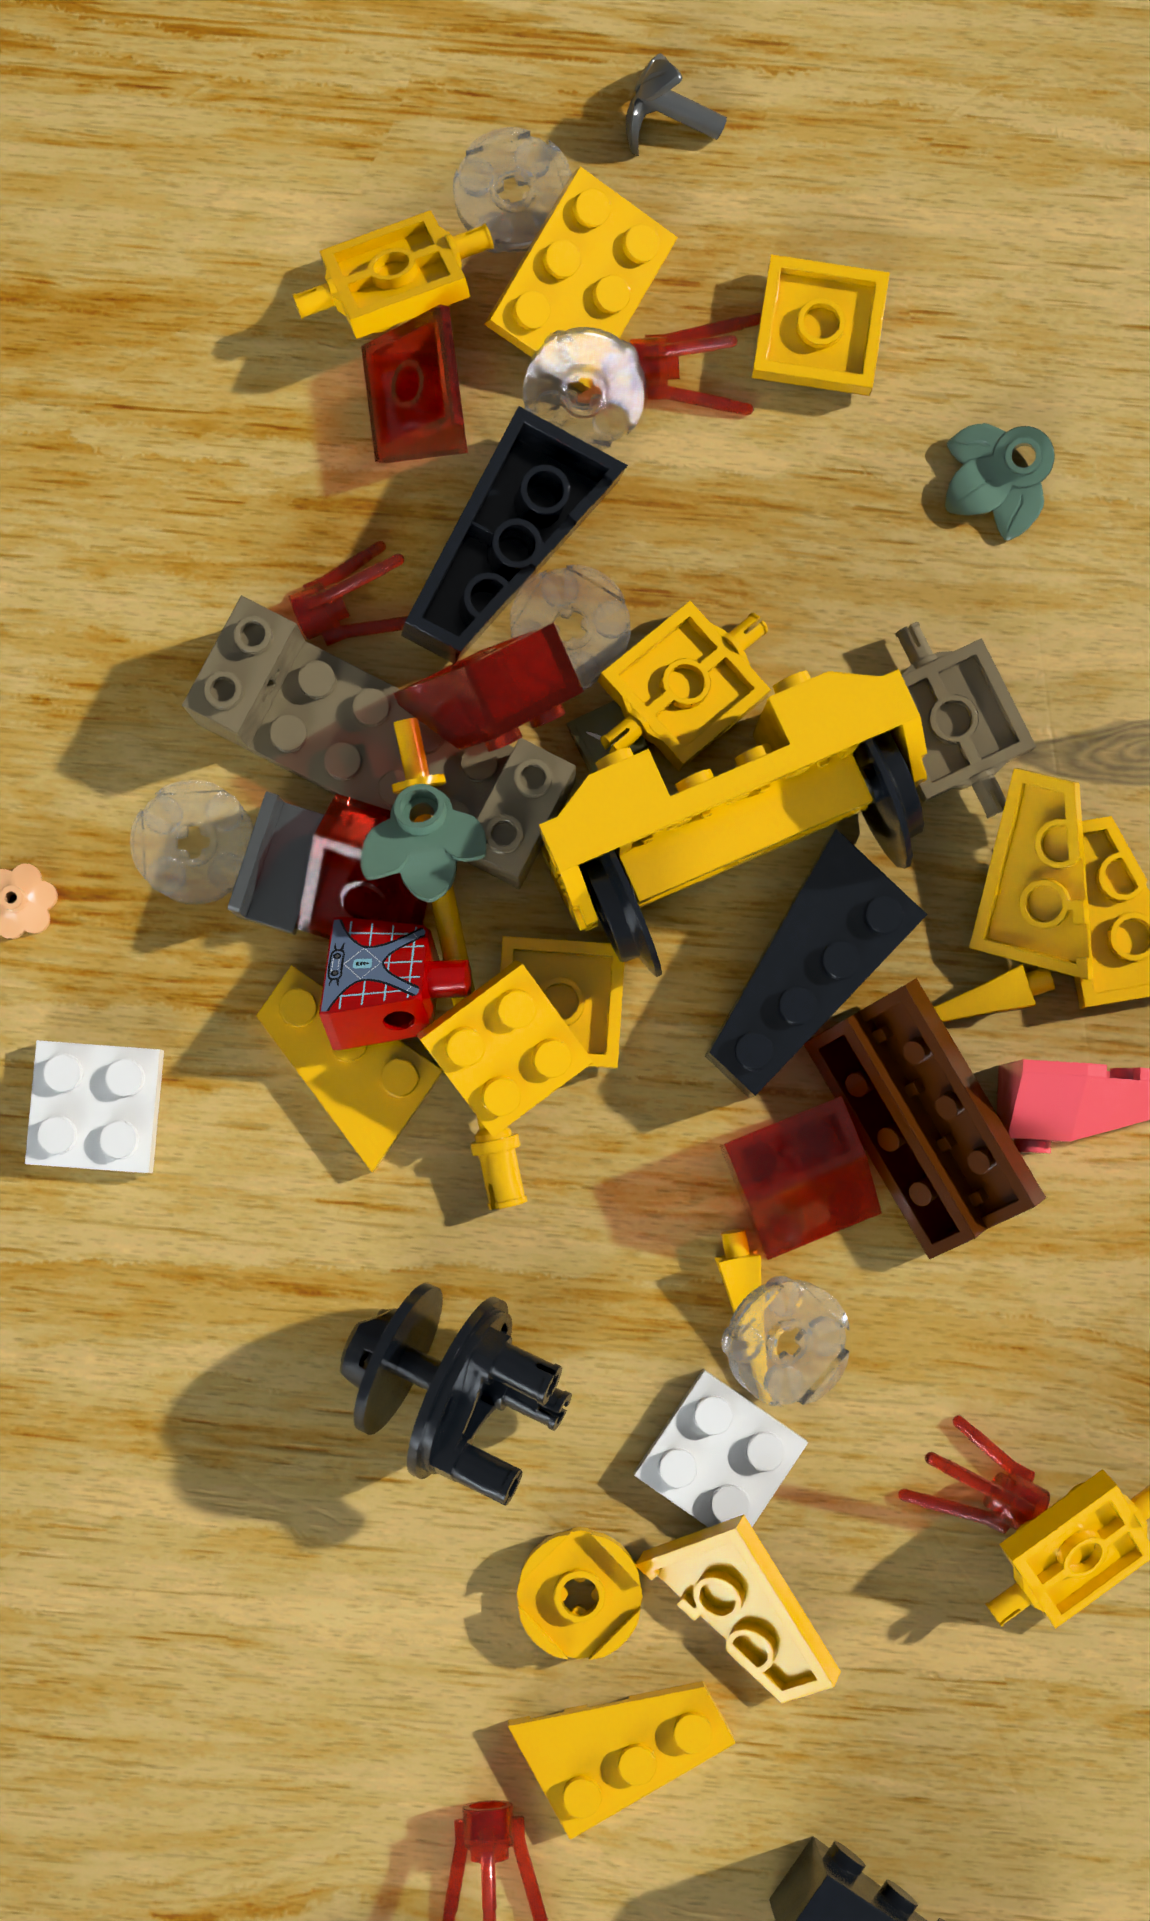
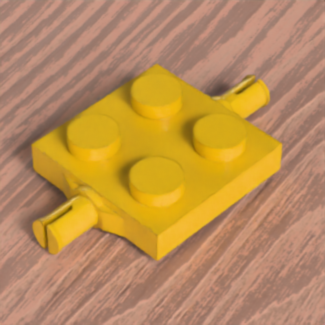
M429 210L320 250L319 252L326 270V283L297 294L294 293L292 296L301 319L335 306L339 312L347 317L356 339L372 333L384 332L396 324L429 312L441 311L450 304L471 297L465 275L461 270V260L483 251L494 249L493 240L486 223L452 236L448 231L439 226L432 211Z
M691 601L677 610L601 672L597 682L621 707L625 717L607 734L600 737L604 749L606 750L612 745L609 751L610 754L631 746L643 736L645 740L653 743L678 771L685 767L766 699L771 689L751 668L744 652L759 638L768 633V627L764 620L755 627L760 616L756 613H750L744 621L727 633L720 627L710 623Z
M1102 1469L1087 1481L1074 1486L1065 1497L1033 1520L1023 1523L1014 1534L999 1544L1013 1565L1016 1583L990 1602L985 1603L999 1625L1003 1627L1006 1622L1032 1604L1034 1608L1044 1613L1056 1629L1150 1560V1542L1147 1538L1148 1525L1146 1522L1150 1518V1485L1129 1499L1128 1496L1121 1493L1117 1484Z

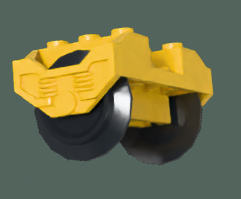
M899 669L883 676L827 671L813 678L805 670L782 679L772 686L775 694L769 696L766 700L767 702L754 729L753 737L758 746L740 754L734 759L738 767L714 777L711 769H705L680 780L675 784L679 793L672 796L668 793L649 749L634 755L631 748L627 747L612 752L596 761L595 765L598 771L587 776L559 815L539 824V830L545 846L541 847L542 856L557 890L572 919H575L579 930L585 929L587 932L598 927L599 918L619 960L623 963L639 958L648 970L658 977L662 975L661 964L640 908L860 812L880 847L896 867L904 869L910 867L913 858L910 838L923 832L924 827L922 806L916 787L927 780L926 770L922 758L927 754L920 714Z

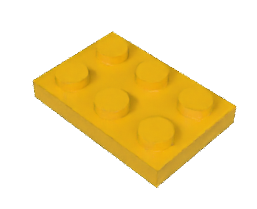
M580 166L571 175L484 325L583 393L591 388L678 237Z

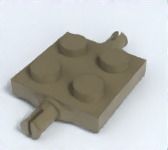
M919 622L900 629L895 635L898 637L911 663L902 674V677L920 714L927 754L922 758L927 780L916 787L922 802L924 803L951 789L972 786L986 813L987 819L1003 812L1006 798L994 775L1006 763L1031 752L1036 748V745L982 638L955 651L933 654Z

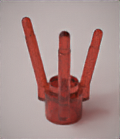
M761 313L734 317L667 334L645 335V338H631L630 369L632 388L647 387L648 400L669 399L725 412L751 415L754 408L749 403L668 386V380L680 379L679 356L735 347L738 343L736 336H714L760 325Z
M377 541L324 576L304 584L303 590L289 595L291 606L306 639L310 640L322 635L327 646L346 638L403 630L408 616L342 625L340 620L350 616L343 596L401 566L405 561L404 556L400 553L394 554L346 578L385 551L386 544L383 541Z
M960 1415L953 1418V1425L1008 1473V1476L1000 1472L992 1481H989L934 1452H928L925 1455V1461L948 1476L985 1494L983 1505L990 1509V1511L908 1489H901L898 1492V1497L902 1501L985 1524L1002 1534H1006L1009 1528L1017 1530L1023 1523L1033 1520L1048 1509L1050 1502V1492L1033 1482L1035 1477L1034 1471L1014 1461L979 1429H976Z
M485 1800L463 1805V1819L454 1820L455 1846L442 1921H455L468 1850L471 1852V1861L481 1863L483 1921H496L495 1863L508 1860L509 1848L512 1846L533 1921H548L525 1839L524 1816H514L513 1803L504 1800Z

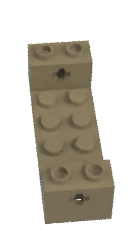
M242 595L182 704L195 722L203 728L385 821L390 819L392 806L398 796L393 793L391 785L405 781L393 723L403 719L418 718L429 774L445 775L446 783L436 789L442 791L449 798L453 810L474 816L484 829L487 840L486 856L479 860L467 861V863L518 889L521 888L544 844L539 824L559 815L575 784L576 765L521 737L515 747L508 745L306 642L297 623Z

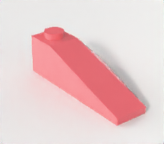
M1027 1059L1002 1064L998 1068L997 1115L1019 1152L1051 1154V1142H1070L1150 1120V1068H1110V1071H1107V1065Z

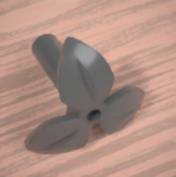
M661 53L657 54L645 66L634 90L636 95L631 99L628 107L626 134L630 151L635 156H639L638 138L642 121L649 113L658 111L715 140L720 137L726 124L727 117L671 90L683 78L679 70Z

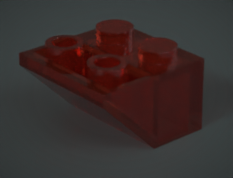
M842 1096L832 1098L719 1144L766 1260L882 1213L866 1153Z

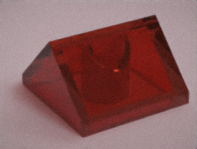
M440 304L361 346L375 462L391 463L468 453L450 308Z

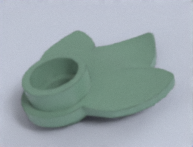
M983 423L971 425L959 431L947 442V447L951 454L963 466L955 473L949 483L946 494V510L952 514L967 516L986 514L993 511L997 528L1004 540L1009 541L1020 536L1037 520L1044 506L1041 482L1050 474L1055 459L1051 440L1044 432L1030 426H1020L1005 432L993 425ZM1020 446H1029L1036 454L1035 461L1025 468L1016 466L1012 461L1014 450Z
M427 784L409 786L397 796L391 809L390 819L378 824L368 832L361 853L363 875L367 880H374L401 873L403 883L414 896L426 902H434L444 896L452 887L456 877L457 861H475L486 856L487 840L480 822L474 816L453 810L449 798L442 791ZM422 814L432 815L426 821L414 822Z

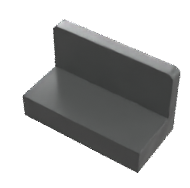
M266 791L228 904V910L239 918L296 935L333 822L332 818L285 803L279 795Z

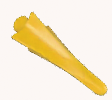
M1020 964L984 984L933 1007L943 1023L989 1013L1036 1006L1033 996L1055 990V985L1050 970L1039 968L1025 973L1023 964Z
M746 1229L728 1230L721 1233L725 1255L715 1256L714 1258L741 1334L755 1396L758 1400H765L769 1396L762 1327L761 1254H757V1249L749 1251Z

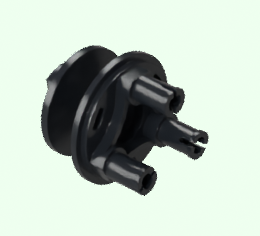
M423 1283L406 1297L398 1309H381L377 1316L358 1322L348 1337L341 1357L340 1372L349 1382L359 1388L354 1407V1425L358 1430L368 1435L375 1434L393 1417L413 1384L427 1390L409 1442L407 1453L408 1472L419 1479H425L431 1474H440L506 1506L514 1496L523 1472L502 1459L473 1446V1438L494 1410L502 1411L506 1407L548 1426V1429L555 1431L561 1424L567 1411L563 1409V1406L567 1407L572 1397V1393L556 1388L561 1377L562 1366L556 1363L552 1364L512 1345V1318L508 1314L507 1303L497 1297L486 1299L474 1310L454 1338L442 1361L428 1355L438 1328L443 1295L440 1288L429 1283Z

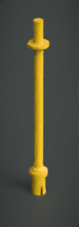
M408 718L394 722L405 781L392 784L393 793L399 795L405 788L416 784H427L435 788L446 783L444 774H429L418 718ZM422 814L414 822L426 821L432 815ZM452 884V887L444 896L431 902L443 960H469ZM472 977L471 993H473V992L475 991L474 982H473V977ZM466 997L452 998L453 1007ZM477 1117L479 1130L474 1136L475 1141L470 1143L472 1156H479L488 1198V1209H503L527 1202V1195L524 1193L515 1148L521 1146L518 1133H512L511 1128L506 1127L496 1136L492 1137Z

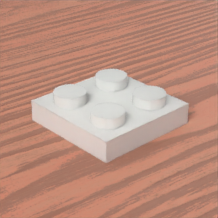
M36 1040L25 1164L153 1173L164 1051L160 1049Z
M703 1369L633 1473L635 1477L707 1527L743 1514L751 1527H753L807 1446L808 1441Z

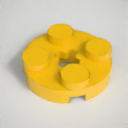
M581 1526L547 1537L530 1552L522 1566L516 1593L520 1621L528 1636L546 1653L567 1660L568 1657L575 1659L589 1657V1660L603 1658L620 1648L628 1640L638 1624L643 1597L638 1568L628 1551L612 1537ZM574 1579L576 1582L581 1583L588 1579L595 1585L591 1591V1597L595 1603L591 1608L587 1610L583 1605L578 1604L570 1609L565 1605L564 1601L568 1596V1590L564 1585L568 1581Z

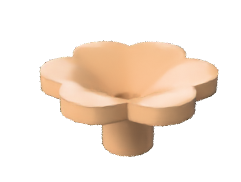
M20 864L12 871L0 869V935L7 939H17L25 932L39 934L50 925L49 910L57 903L58 893L52 884L42 881L39 869L31 864ZM14 894H16V895H17L16 901H15L14 903H11V902H10L11 897H12Z

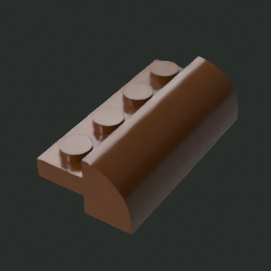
M917 978L818 1034L804 1044L929 1259L977 1238L988 1228L1030 1210L1046 1199L1045 1194Z

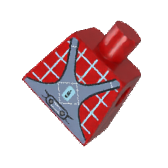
M333 917L319 1016L333 1050H344L417 1037L416 1034L434 1022L437 998H464L471 994L472 975L469 960L440 961L431 930L424 925Z

